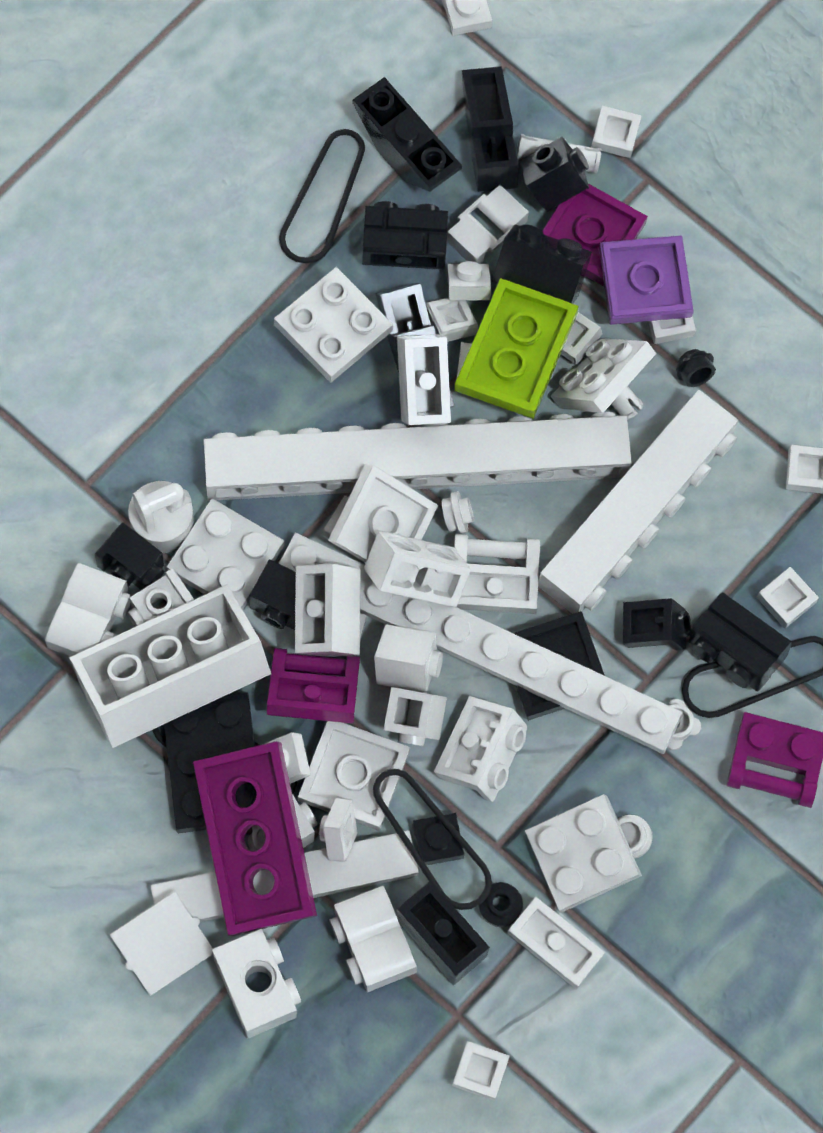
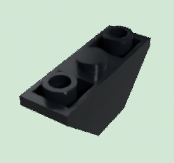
M385 77L352 100V104L376 150L402 180L431 192L462 169V164Z

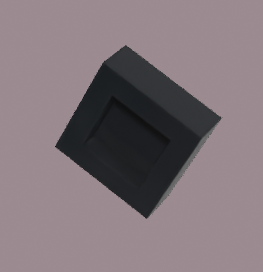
M456 813L444 815L460 833ZM437 816L413 820L412 825L418 854L426 865L464 859L463 847Z

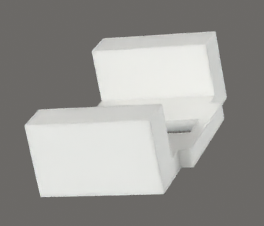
M499 185L488 196L483 194L458 216L457 220L459 222L447 231V243L466 261L481 264L484 261L485 253L489 250L491 252L496 250L504 242L505 236L515 224L521 226L527 223L529 211ZM478 208L505 234L497 239L470 213Z

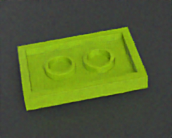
M500 278L455 382V391L534 419L577 317L579 306Z

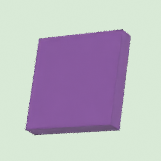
M682 235L600 243L599 253L610 325L692 317L694 310Z

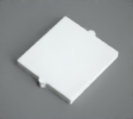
M176 891L110 934L127 960L126 968L128 970L133 969L150 996L213 955V947L198 926L200 924L199 918L191 916Z

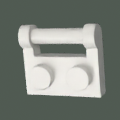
M455 534L454 548L465 562H467V556L525 560V567L468 564L471 571L458 601L457 608L536 614L540 539L527 538L526 543L468 539V534Z

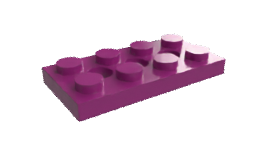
M276 741L194 761L193 764L228 936L316 917L317 912L282 743ZM251 783L257 792L256 800L251 806L242 808L236 801V791L242 784ZM253 826L261 827L266 836L263 847L257 851H250L244 842L246 832ZM267 869L274 876V887L268 894L260 895L254 889L253 880L259 871Z

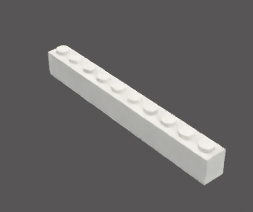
M612 412L595 413L591 418H574V416L569 414H559L550 417L549 420L532 421L529 417L519 416L501 423H490L487 419H473L467 421L464 425L435 423L424 424L423 427L406 428L404 424L392 423L382 426L381 429L364 430L361 426H346L336 432H322L318 428H305L299 430L297 434L282 435L274 430L257 432L255 436L238 437L234 433H218L212 438L204 439L207 501H210L212 498L214 500L351 493L365 464L374 465L411 489L623 478L630 470L632 464L627 416H616Z

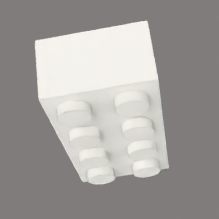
M228 584L69 657L80 686L112 748L271 674L262 643Z

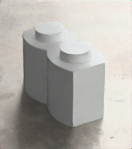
M78 563L69 580L62 602L49 627L45 639L47 648L71 657L115 637L116 634L112 633L111 629L117 617L124 619L130 607L129 597L132 595L127 593V581Z
M384 886L334 905L336 917L329 919L338 944L347 942L351 951L352 958L347 959L346 964L355 985L363 982L368 993L417 973L415 960Z

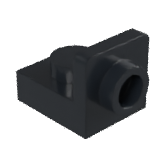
M674 599L623 602V644L626 647L670 645L676 651L686 649V637H689L691 633V619L685 608Z

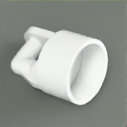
M155 481L142 486L133 493L129 504L130 528L162 553L179 549L194 526L192 501L188 491L177 483L167 481Z

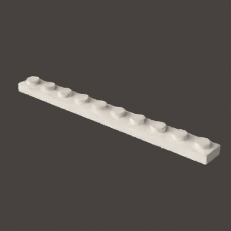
M298 533L294 534L279 564L295 572L296 566L337 564L360 568V613L383 624L436 633L437 649L507 682L520 686L537 696L554 702L567 710L659 753H665L682 718L683 712L457 607L379 591L364 570V564Z

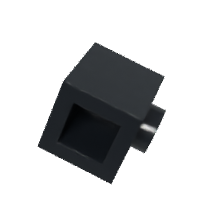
M563 137L539 147L534 153L520 160L526 187L546 211L589 188L585 171L589 169V165L584 154L578 147L572 149Z
M269 559L249 595L250 608L261 613V618L273 627L284 629L287 626L295 630L296 572Z

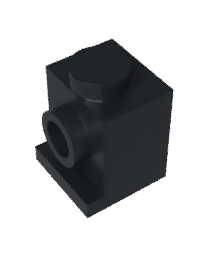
M123 522L95 553L97 567L104 572L110 566V573L115 577L126 580L128 587L133 583L142 590L160 579L164 574V569H162L164 566L162 552Z

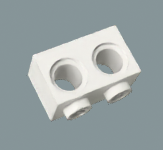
M378 531L364 566V570L379 591L457 607L471 568L454 547Z

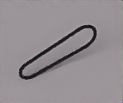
M341 129L330 134L281 229L279 237L281 249L287 257L295 262L305 264L317 262L325 257L332 246L365 152L364 140L355 131ZM342 135L351 136L358 142L359 151L326 244L322 251L315 256H297L286 245L287 230L333 140Z
M810 636L793 640L790 648L812 642L823 646V638ZM717 662L698 666L689 672L683 682L682 694L688 708L698 716L706 718L720 717L823 675V668L721 710L708 712L699 709L693 704L689 698L688 688L690 681L695 675L706 670L721 667Z
M389 769L382 772L376 778L373 785L375 800L428 881L431 880L458 910L472 909L481 905L488 897L492 887L491 874L487 865L407 772L400 769ZM393 775L403 777L481 868L485 876V887L483 893L476 900L470 903H458L452 901L444 893L380 795V785L385 778Z

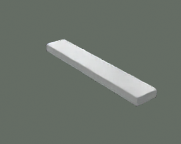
M404 831L412 843L410 831ZM397 833L354 842L345 862L328 860L326 848L304 853L313 898L419 875L417 862ZM263 869L255 875L253 886L257 893L265 895L273 889L275 882L273 874L269 870ZM215 872L151 885L154 904L176 891L191 916L198 917L200 922L224 917Z

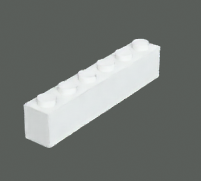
M698 390L542 570L538 580V587L572 614L583 611L585 607L592 611L607 591L602 587L612 576L618 580L633 562V559L629 556L639 545L645 549L657 535L659 528L655 525L664 515L671 518L679 510L686 499L682 494L689 485L692 484L697 488L712 469L707 464L716 454L723 457L731 449L737 440L733 433L738 419L701 390Z

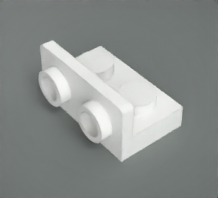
M469 696L434 773L442 780L477 790L485 800L493 802L498 791L507 782L508 769L516 752L525 743L526 723L512 708Z

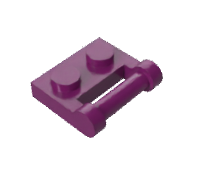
M274 648L267 715L354 723L360 656L347 655V659L289 654L287 649Z
M744 712L726 786L735 789L745 786L798 800V805L812 808L823 761V732ZM746 761L804 775L803 782L801 784L745 769Z

